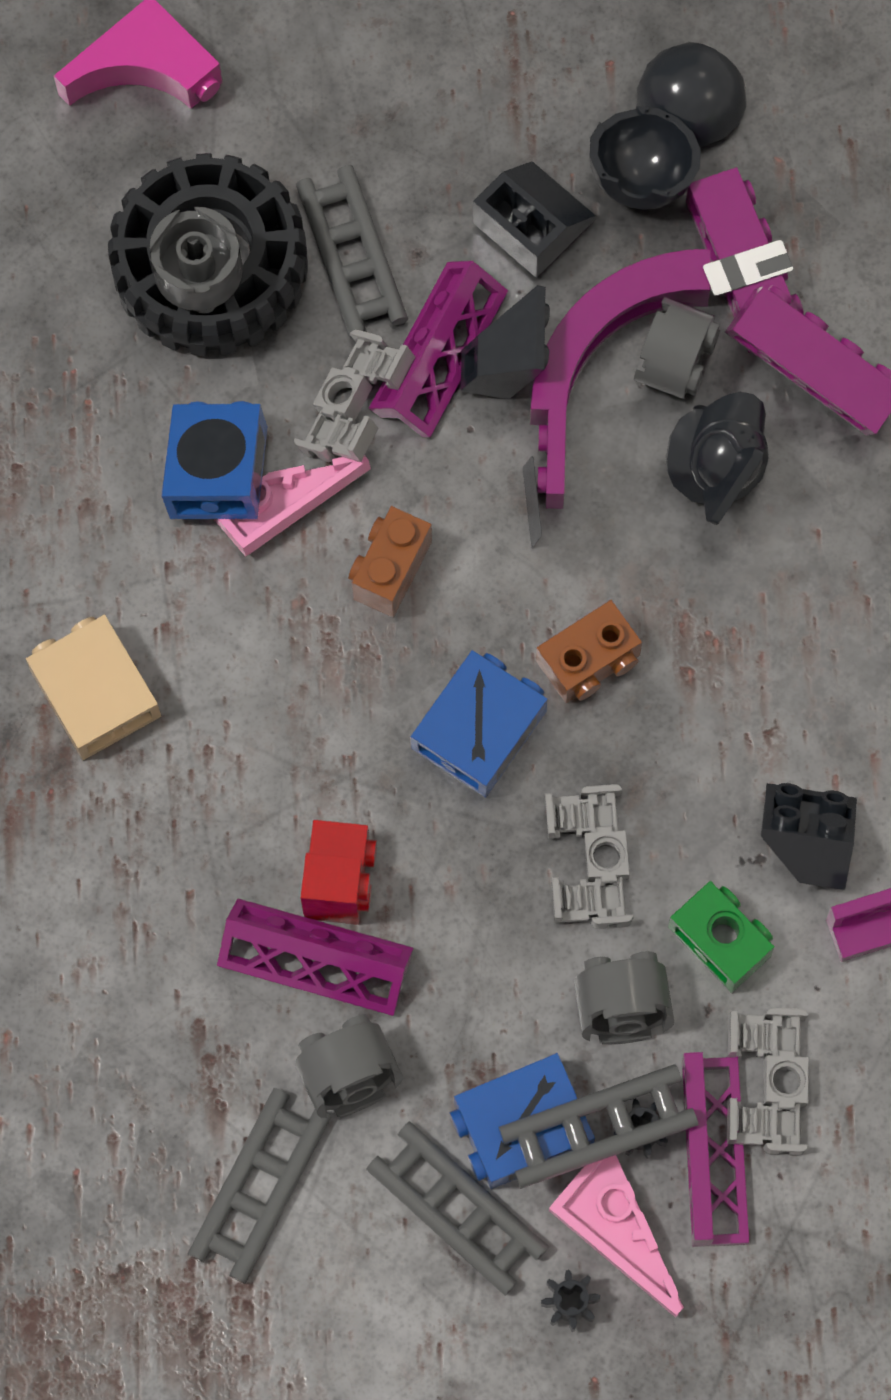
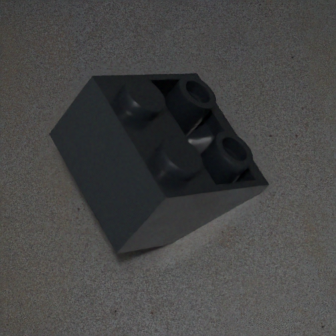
M533 161L502 172L473 201V223L536 278L596 219L595 214Z

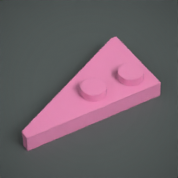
M365 455L361 462L340 457L332 459L333 465L305 471V467L302 465L269 472L262 477L258 519L214 520L246 557L371 469L369 460Z
M614 1155L584 1166L549 1207V1212L676 1318L684 1307L617 1156Z

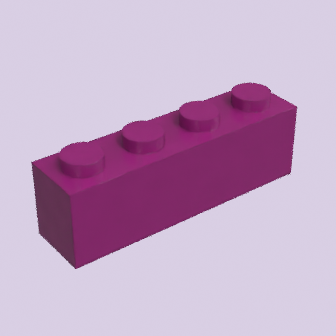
M737 167L691 183L687 189L686 204L705 249H711L710 262L772 242V234L764 217L759 219L753 205H756L754 189L749 180H742ZM788 273L724 293L734 318L754 289L762 286L769 289L771 285L781 289L793 299L790 306L803 315L804 311L796 293L790 295L785 283L788 280Z
M773 285L769 289L764 286L754 289L725 333L866 436L876 434L891 413V370L878 363L874 367L861 358L864 351L852 341L842 338L839 342L826 332L829 326L818 316L808 311L805 315L790 306L793 299L781 289Z

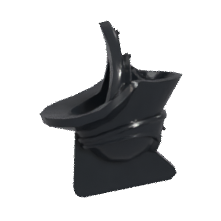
M736 392L721 397L709 406L695 405L692 411L679 419L669 437L666 453V471L673 487L691 502L704 504L706 521L714 525L720 523L734 501L748 495L763 479L769 459L768 445L764 436L766 411L763 402L754 394Z

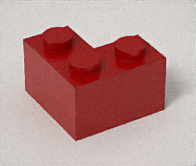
M313 820L310 850L305 855L300 897L304 917L317 921L359 925L361 911L369 912L372 885L370 884V873H365L366 867L374 868L377 840L369 839L368 825Z

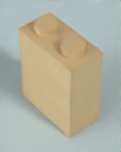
M105 614L97 619L89 617L78 622L71 629L72 633L58 641L49 639L40 643L32 650V655L25 658L32 675L82 760L89 758L161 717L158 703Z

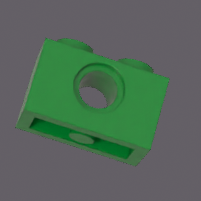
M710 880L670 917L668 928L732 994L771 958L775 946L771 943L773 936L769 930L757 919H753L750 922L739 910L741 903L737 897L725 886L718 889ZM718 925H728L734 929L737 938L731 943H721L713 937L712 929Z

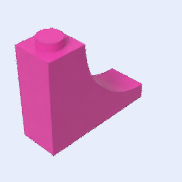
M156 0L142 1L54 75L58 95L69 106L87 94L103 88L118 85H141L164 91L191 109L200 101L205 102L211 99L217 93L222 83L220 63Z

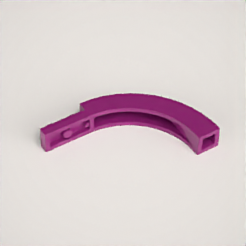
M693 249L664 253L622 268L585 293L569 309L555 328L546 344L549 348L548 364L545 370L536 376L534 380L530 411V425H539L538 451L547 452V467H538L537 493H546V509H563L566 412L571 391L584 364L593 352L616 331L632 321L657 312V310L662 311V300L664 297L691 307H708L710 284L703 266L710 263L711 249Z

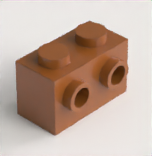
M391 506L385 519L379 516L374 522L368 537V541L372 542L365 557L358 555L352 565L348 579L352 581L353 600L394 618L432 543V524Z
M609 600L536 647V662L565 703L576 697L581 701L594 694L601 687L600 681L613 673L616 676H621L635 667L639 662L637 657L640 656L642 642L613 601Z

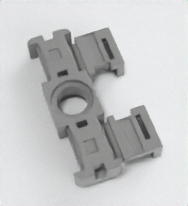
M360 330L350 332L351 337L356 343L342 370L331 368L312 405L319 414L305 441L294 439V443L305 456L313 458L316 454L320 460L332 462V459H335L333 454L359 462L362 461L378 430L377 425L368 416H364L360 424H355V420L372 389L369 381L373 384H376L377 380L385 381L388 388L399 390L415 359L408 346L402 344L398 350L390 348L379 335ZM346 387L352 388V393L348 400L340 404L333 403L334 396L339 390Z
M617 784L586 786L581 791V800H579V795L552 797V793H545L548 839L560 838L561 832L576 831V837H582L583 832H590L584 834L588 882H586V879H581L580 885L564 886V881H559V877L552 878L555 923L589 921V916L597 915V917L591 919V924L595 929H606L610 924H616L618 928L628 927L632 923L633 915H626L623 880H629L630 874L626 830L618 831L615 797L622 795V788ZM555 809H557L558 830H555V827H557ZM610 845L619 852L620 860L613 867L603 868L594 860L593 854L595 850L600 846ZM562 889L564 891L565 911H561V908H563Z
M770 1008L765 1016L740 1015L738 1011H731L729 1013L728 1057H741V1051L757 1052V1058H763V1054L770 1055H766L764 1058L763 1103L757 1102L756 1108L741 1107V1102H737V1098H730L727 1102V1144L763 1145V1140H769L770 1143H766L763 1150L765 1153L778 1155L780 1152H789V1155H801L808 1148V1145L800 1144V1107H806L808 1104V1057H800V1020L805 1021L807 1019L808 1013L806 1010ZM781 1069L791 1070L798 1078V1089L789 1094L778 1091L773 1083L775 1072Z

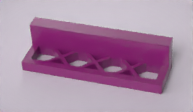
M474 261L447 262L403 345L408 346L415 359L399 390L388 388L386 386L387 382L383 381L369 409L380 418H399L421 437H431L461 380L462 349L491 324L508 290ZM479 283L491 294L483 309L475 310L473 292ZM465 319L468 337L463 345L456 347L453 329L458 321ZM446 356L448 374L444 382L436 383L433 366L439 357ZM426 393L429 410L422 421L410 410L417 396Z
M891 888L830 908L826 921L841 962L891 947Z
M238 898L226 919L217 966L394 1016L403 979L410 965L414 948ZM234 938L251 942L259 955L251 959L231 955ZM283 952L294 954L303 967L294 972L284 970L274 957ZM328 964L340 967L347 980L339 984L326 982L318 969ZM372 977L392 982L388 999L370 994L363 982Z
M703 1052L684 1053L682 1058L684 1110L693 1108L699 1124L685 1130L692 1247L748 1245L749 1229L743 1145L733 1144V1159L725 1151L730 1145L727 1144V1139L719 1146L707 1134V1120L716 1110L727 1118V1108L722 1104L729 1096L730 1098H737V1102H741L738 1057L703 1058ZM728 1069L729 1088L716 1100L705 1090L704 1070ZM706 1100L712 1105V1107L707 1112ZM708 1146L715 1151V1153L710 1158ZM719 1156L734 1168L735 1180L723 1193L710 1182L709 1167ZM735 1188L737 1206L728 1198ZM711 1193L718 1198L713 1204L711 1203ZM721 1203H724L737 1215L738 1234L713 1235L712 1213Z

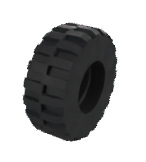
M211 153L196 154V159L182 161V158L179 157L166 162V168L159 172L156 169H152L141 177L142 185L138 189L130 188L121 200L123 212L118 211L113 216L110 226L112 239L108 241V256L115 288L119 293L121 304L128 316L136 318L138 328L149 337H154L158 334L162 345L175 351L182 346L189 348L192 355L206 356L208 350H220L221 355L235 353L236 346L245 343L252 347L264 340L263 333L271 328L273 331H277L287 321L286 310L288 308H296L302 296L301 284L306 282L308 263L306 236L297 204L290 202L289 192L280 181H273L271 183L268 171L256 164H252L250 167L242 164V158L225 155L224 159L212 158ZM194 207H205L215 210L226 217L233 225L236 234L249 244L250 254L243 264L242 278L237 290L227 301L209 313H198L172 304L161 294L155 282L150 259V239L160 221L170 213L180 210V213L194 210Z

